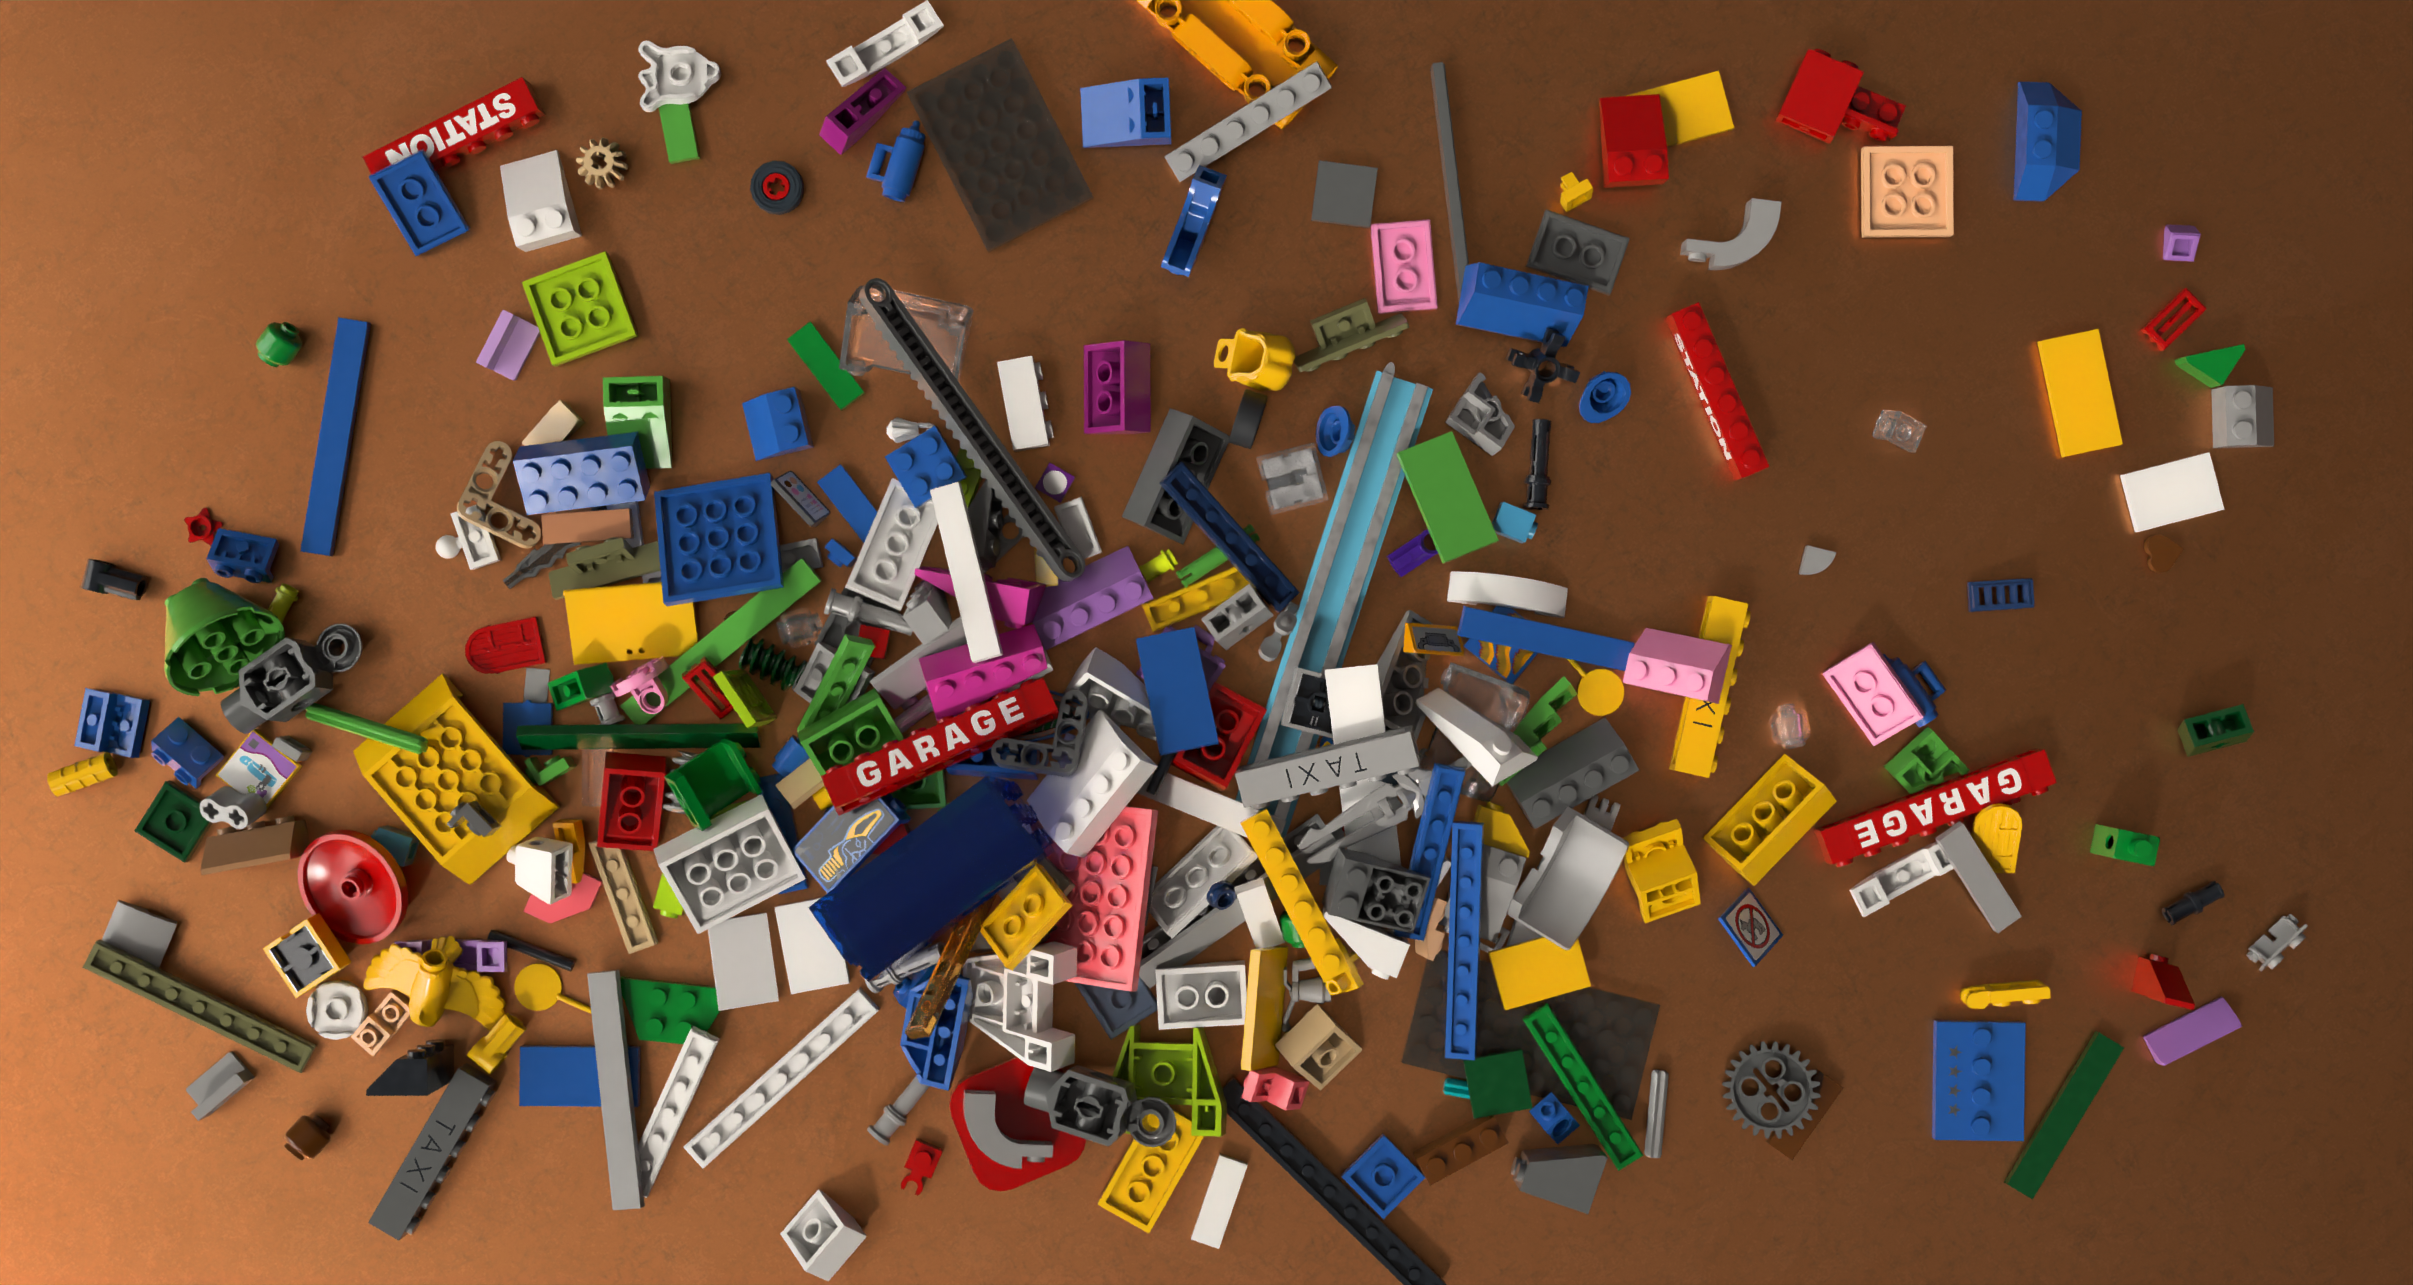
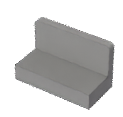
M234 1052L226 1054L186 1088L187 1093L198 1104L191 1111L198 1121L214 1113L255 1078Z

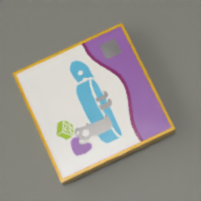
M254 729L227 760L216 776L241 794L251 792L260 795L268 809L301 769L302 765L271 746L273 742L258 729Z

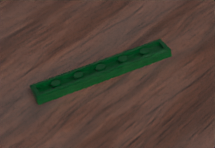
M2095 1031L2004 1183L2033 1200L2122 1053L2123 1046Z

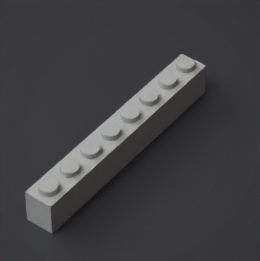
M1318 814L1282 838L1303 879L1327 863L1308 864L1306 859L1337 841L1332 833L1302 850L1298 848L1301 839L1311 827L1321 829L1325 826V823ZM1337 851L1332 855L1331 860L1335 858ZM1259 858L1231 883L1236 887L1263 877L1271 902L1279 897ZM1237 895L1234 903L1223 910L1214 908L1209 904L1173 939L1165 933L1160 925L1144 936L1139 977L1149 988L1156 985L1155 969L1184 965L1246 921Z

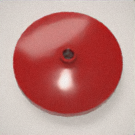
M342 829L322 835L310 843L304 850L298 866V885L302 899L312 916L320 913L335 937L355 944H371L384 939L400 926L408 908L407 883L395 858L378 841L363 833Z

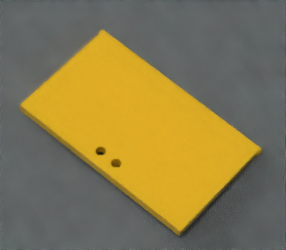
M662 582L563 590L574 665L660 658L661 656L664 658L682 656L699 642L694 602L666 606L663 603Z

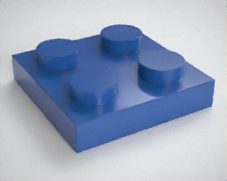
M933 426L885 456L915 508H919L932 500L930 490L961 482L967 478L937 426Z
M1384 1133L1341 1174L1342 1178L1383 1219L1425 1179L1424 1174Z

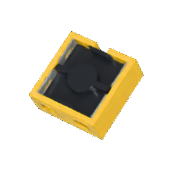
M320 913L304 920L291 929L289 933L279 937L263 948L295 998L309 992L352 963Z

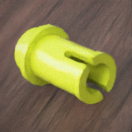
M1162 549L1160 555L1139 566L1148 583L1169 569L1175 570L1174 566L1179 564L1170 549L1165 552Z
M284 583L280 587H276L275 592L277 594L268 608L269 611L278 617L281 623H283L293 601L296 602L298 600L297 594L299 592L294 587Z

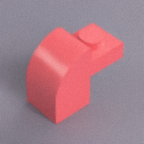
M1275 1066L1249 1072L1244 1080V1091L1241 1098L1249 1102L1267 1101L1284 1110L1301 1109L1310 1081Z

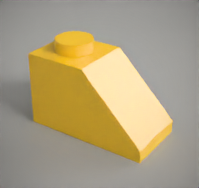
M1488 801L1486 807L1478 805L1473 822L1484 823V844L1529 858L1530 851L1512 817L1508 813L1503 812L1504 806Z

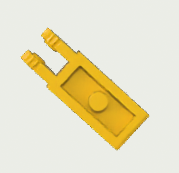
M2040 980L1967 986L1961 989L1962 991L1959 995L1963 1003L1975 1010L1976 1008L1985 1009L1989 1003H1992L1994 1006H2009L2012 1001L2037 1004L2041 1002V999L2051 998L2050 988Z

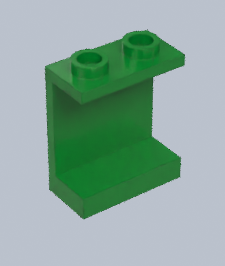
M724 738L664 776L692 826L701 831L712 825L709 819L711 816L746 793L752 792L756 795L762 793L758 785L761 781L760 777L752 767H748L744 758L747 755L738 742L735 743Z

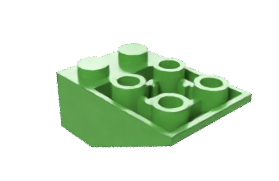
M664 376L603 377V407L607 435L638 432L646 469L672 468L670 379Z

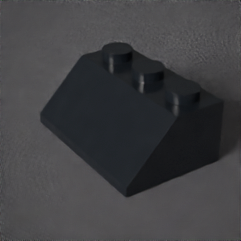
M428 1040L425 1045H418L416 1049L408 1050L406 1055L396 1059L367 1088L366 1096H428L450 1083L454 1076V1045H444V1040Z

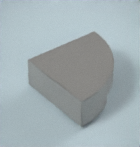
M1806 545L1798 574L1812 575L1825 570L1834 560L1836 552Z

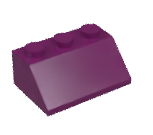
M1123 340L1084 345V434H1138L1151 432L1150 343Z

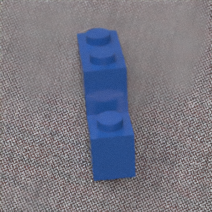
M1200 165L1198 166L1182 212L1161 264L1162 268L1168 269L1176 275L1190 276L1202 249L1227 175Z

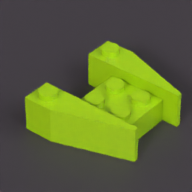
M1141 1024L1130 1026L1113 1076L1132 1082L1137 1099L1153 1097L1159 1098L1169 1105H1192L1191 1136L1221 1137L1225 1135L1227 1102L1204 1027L1193 1028V1043L1140 1042Z

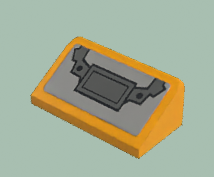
M1405 622L1403 652L1464 656L1461 636L1457 635L1458 626Z

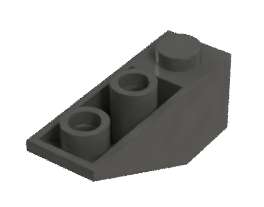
M987 479L967 510L981 567L995 568L996 558L1000 554L999 533L1004 523L1001 498L995 497V490L988 487Z

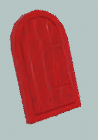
M537 617L492 626L488 625L474 631L465 645V656L468 663L476 671L484 674H499L504 671L547 663Z

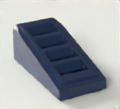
M2032 578L1967 582L1969 612L2034 608L2035 606ZM2017 585H2020L2021 603H2018ZM1995 586L1997 604L1992 602V587ZM2004 586H2009L2010 603H2005ZM1980 587H1984L1985 605H1980Z

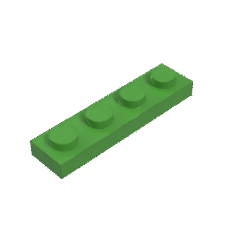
M848 634L844 635L797 728V732L846 704L875 648L871 639Z

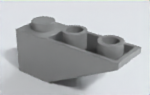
M923 580L914 587L916 591L910 595L912 599L906 603L907 609L903 618L922 644L926 645L949 630L952 618L945 592Z

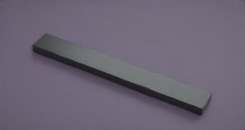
M1439 62L1432 64L1430 73L1459 303L1465 266L1469 265L1445 64Z

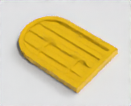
M2001 803L1990 805L1982 809L1975 817L1971 836L1994 873H2015L2022 832V819L2017 810L2010 805Z

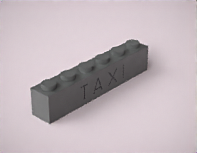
M467 1063L457 1069L370 1218L369 1224L397 1240L402 1239L407 1234L412 1235L421 1222V1219L418 1218L423 1208L427 1210L436 1197L433 1190L438 1183L442 1184L449 1175L451 1168L448 1165L453 1157L457 1158L466 1145L463 1139L467 1132L472 1133L481 1119L478 1113L482 1106L487 1107L494 1098L496 1091L492 1089L497 1082L495 1079Z

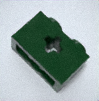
M2244 704L2184 719L2177 729L2187 757L2247 742L2254 733Z

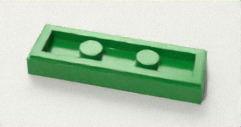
M812 322L807 323L787 339L841 411L865 394L864 390Z

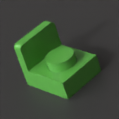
M557 755L544 763L545 769L537 757H531L524 761L527 766L525 769L527 776L534 784L538 783L539 786L547 785L577 767L571 756L561 758L560 755Z

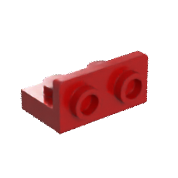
M1857 86L1842 119V125L1852 130L1860 128L1867 131L1869 136L1875 140L1882 142L1890 141L1898 134L1899 129L1897 127L1906 105Z

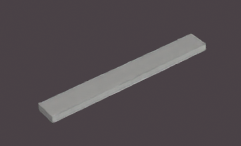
M619 970L591 972L587 974L612 1208L613 1210L640 1209L645 1206L620 972Z

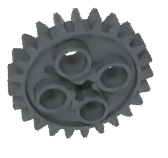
M1775 1041L1771 1049L1767 1048L1765 1042H1761L1760 1051H1757L1753 1045H1749L1750 1055L1739 1051L1742 1061H1730L1735 1070H1725L1724 1073L1731 1077V1081L1722 1082L1723 1086L1730 1088V1092L1722 1095L1723 1098L1732 1100V1103L1726 1109H1736L1737 1111L1732 1119L1736 1121L1743 1118L1742 1129L1752 1125L1753 1135L1755 1136L1760 1129L1764 1130L1766 1139L1769 1138L1771 1131H1775L1777 1138L1781 1139L1782 1130L1784 1129L1792 1136L1793 1125L1804 1129L1801 1119L1812 1120L1807 1111L1808 1109L1818 1110V1107L1811 1101L1814 1098L1821 1097L1820 1094L1813 1092V1088L1819 1086L1820 1082L1811 1081L1810 1078L1817 1071H1807L1805 1068L1810 1060L1806 1059L1800 1062L1798 1060L1801 1053L1799 1050L1790 1055V1045L1786 1044L1783 1050L1780 1051L1778 1043ZM1770 1060H1775L1781 1065V1073L1774 1078L1769 1077L1765 1072V1065ZM1754 1068L1761 1072L1769 1084L1773 1085L1776 1083L1778 1085L1776 1093L1788 1105L1790 1109L1788 1112L1783 1110L1772 1095L1767 1097L1764 1095L1766 1087L1753 1073ZM1749 1078L1754 1079L1758 1084V1091L1752 1096L1745 1095L1741 1089L1743 1081ZM1790 1084H1796L1800 1088L1801 1095L1796 1101H1789L1784 1095L1785 1088ZM1768 1102L1775 1104L1778 1111L1776 1117L1771 1120H1767L1761 1115V1107Z

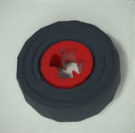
M771 161L764 163L755 171L751 178L750 191L753 200L759 208L769 214L782 215L791 212L800 204L804 194V183L802 176L795 167L783 161ZM778 180L783 181L781 185L785 187L784 191H778L777 195H773L774 191L770 188L771 184H777Z

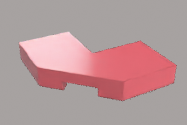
M583 872L581 882L577 884L572 883L570 896L550 905L531 894L523 912L551 924L591 909L603 882L601 879Z

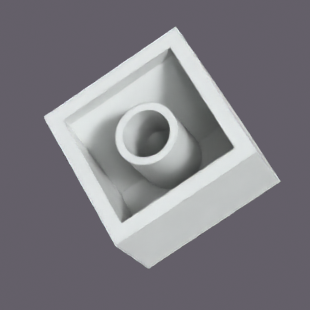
M819 1189L780 1233L803 1269L826 1281H829L867 1237L856 1220Z

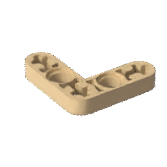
M494 441L486 447L458 502L457 513L463 520L522 548H531L536 545L541 537V529L538 524L491 501L512 458V451L506 443ZM497 449H501L503 451L502 456L506 459H500L494 470L488 468L493 459V455L489 452H496ZM485 473L491 476L493 486L489 489L480 488L476 484V477ZM473 500L477 502L476 508L483 512L486 506L491 508L485 517V522L479 520L483 514L477 511H473L471 515L467 514V507L463 503L469 504ZM495 513L504 514L508 520L507 526L502 529L495 528L491 524V516ZM516 520L519 522L516 528L525 530L527 527H530L532 529L531 534L535 538L523 541L521 539L522 533L514 530L512 535L507 532L512 527L513 521Z

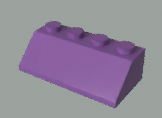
M1126 546L1085 566L1083 574L1070 582L1058 579V586L1045 587L1032 623L1045 650H1049L1154 598L1129 546Z

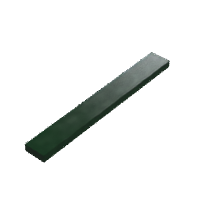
M744 723L519 725L516 731V736L522 750L710 748L724 738L735 743L738 742L742 748H761L759 727L747 728Z

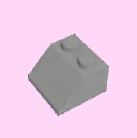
M2242 385L2211 389L2213 448L2274 447L2273 387Z

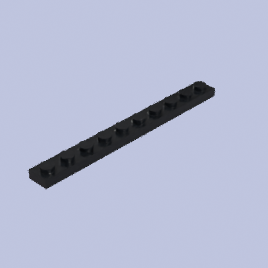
M1232 1077L1222 1087L1227 1102V1114L1403 1285H1446L1445 1281L1270 1111L1260 1102H1249L1241 1098L1244 1086L1236 1078Z

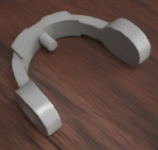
M1290 601L1286 609L1278 614L1274 622L1275 632L1272 636L1266 637L1259 647L1258 653L1262 659L1270 662L1277 658L1282 647L1280 641L1282 635H1289L1296 626L1297 618L1295 615L1298 612L1299 605Z

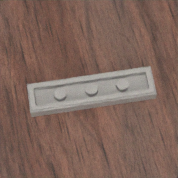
M1957 822L1935 838L1993 931L1999 933L2022 917L1963 823Z

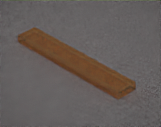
M995 881L974 885L904 1034L909 1038L917 1039L932 1035L979 935L983 922L1000 890V885Z

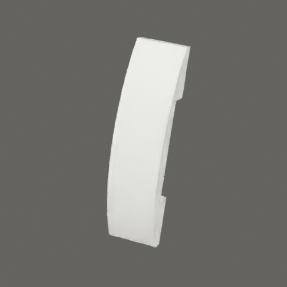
M926 0L902 15L903 19L853 48L851 45L826 60L841 86L845 87L881 70L921 45L943 28V23L929 1Z
M1451 571L1447 601L1469 605L1481 603L1535 611L1534 614L1564 618L1568 588L1515 576Z
M1936 841L1883 867L1856 884L1849 891L1862 917H1866L1890 904L1889 901L1934 876H1941L1954 868Z

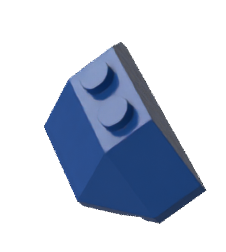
M2018 82L2014 201L2043 202L2080 170L2082 110L2048 82Z
M940 972L912 987L909 991L900 1046L916 1072V1077L920 1084L947 1091L951 1088L963 1052L973 993L970 978Z

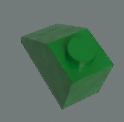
M603 663L577 670L547 683L556 711L612 693L613 690L610 686L614 683V676L609 670L608 664Z

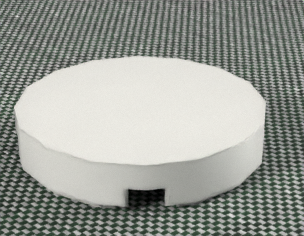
M340 979L328 981L320 985L308 998L306 1007L307 1019L311 1027H314L319 1032L318 1034L324 1038L333 1040L347 1038L353 1035L367 1018V999L362 990L352 982Z

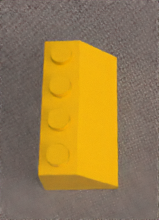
M1784 754L1703 839L1735 871L1755 886L1837 801L1821 781Z

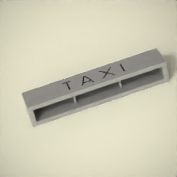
M1410 725L1335 745L1331 744L1239 766L1235 772V777L1244 808L1252 806L1253 809H1261L1269 806L1271 801L1281 799L1283 803L1291 802L1298 799L1300 794L1310 792L1311 796L1326 793L1328 788L1338 785L1340 789L1350 788L1357 785L1359 780L1368 779L1369 782H1375L1386 778V774L1398 772V775L1414 772L1416 770L1415 767L1420 765L1421 758L1413 728Z

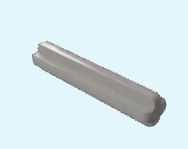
M1659 1069L1653 1070L1651 1074L1644 1150L1645 1155L1650 1158H1660L1662 1155L1669 1074L1667 1071Z

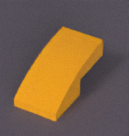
M559 819L552 822L555 839L573 844L572 883L577 884L582 880L585 861V839L582 819Z

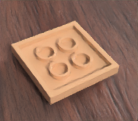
M1869 146L1861 148L1862 237L1953 236V146Z

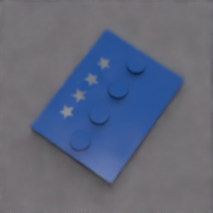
M1933 1020L1932 1138L1934 1140L2024 1141L2025 1022Z

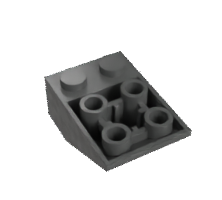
M1338 847L1322 898V904L1328 915L1413 934L1431 878L1370 854Z

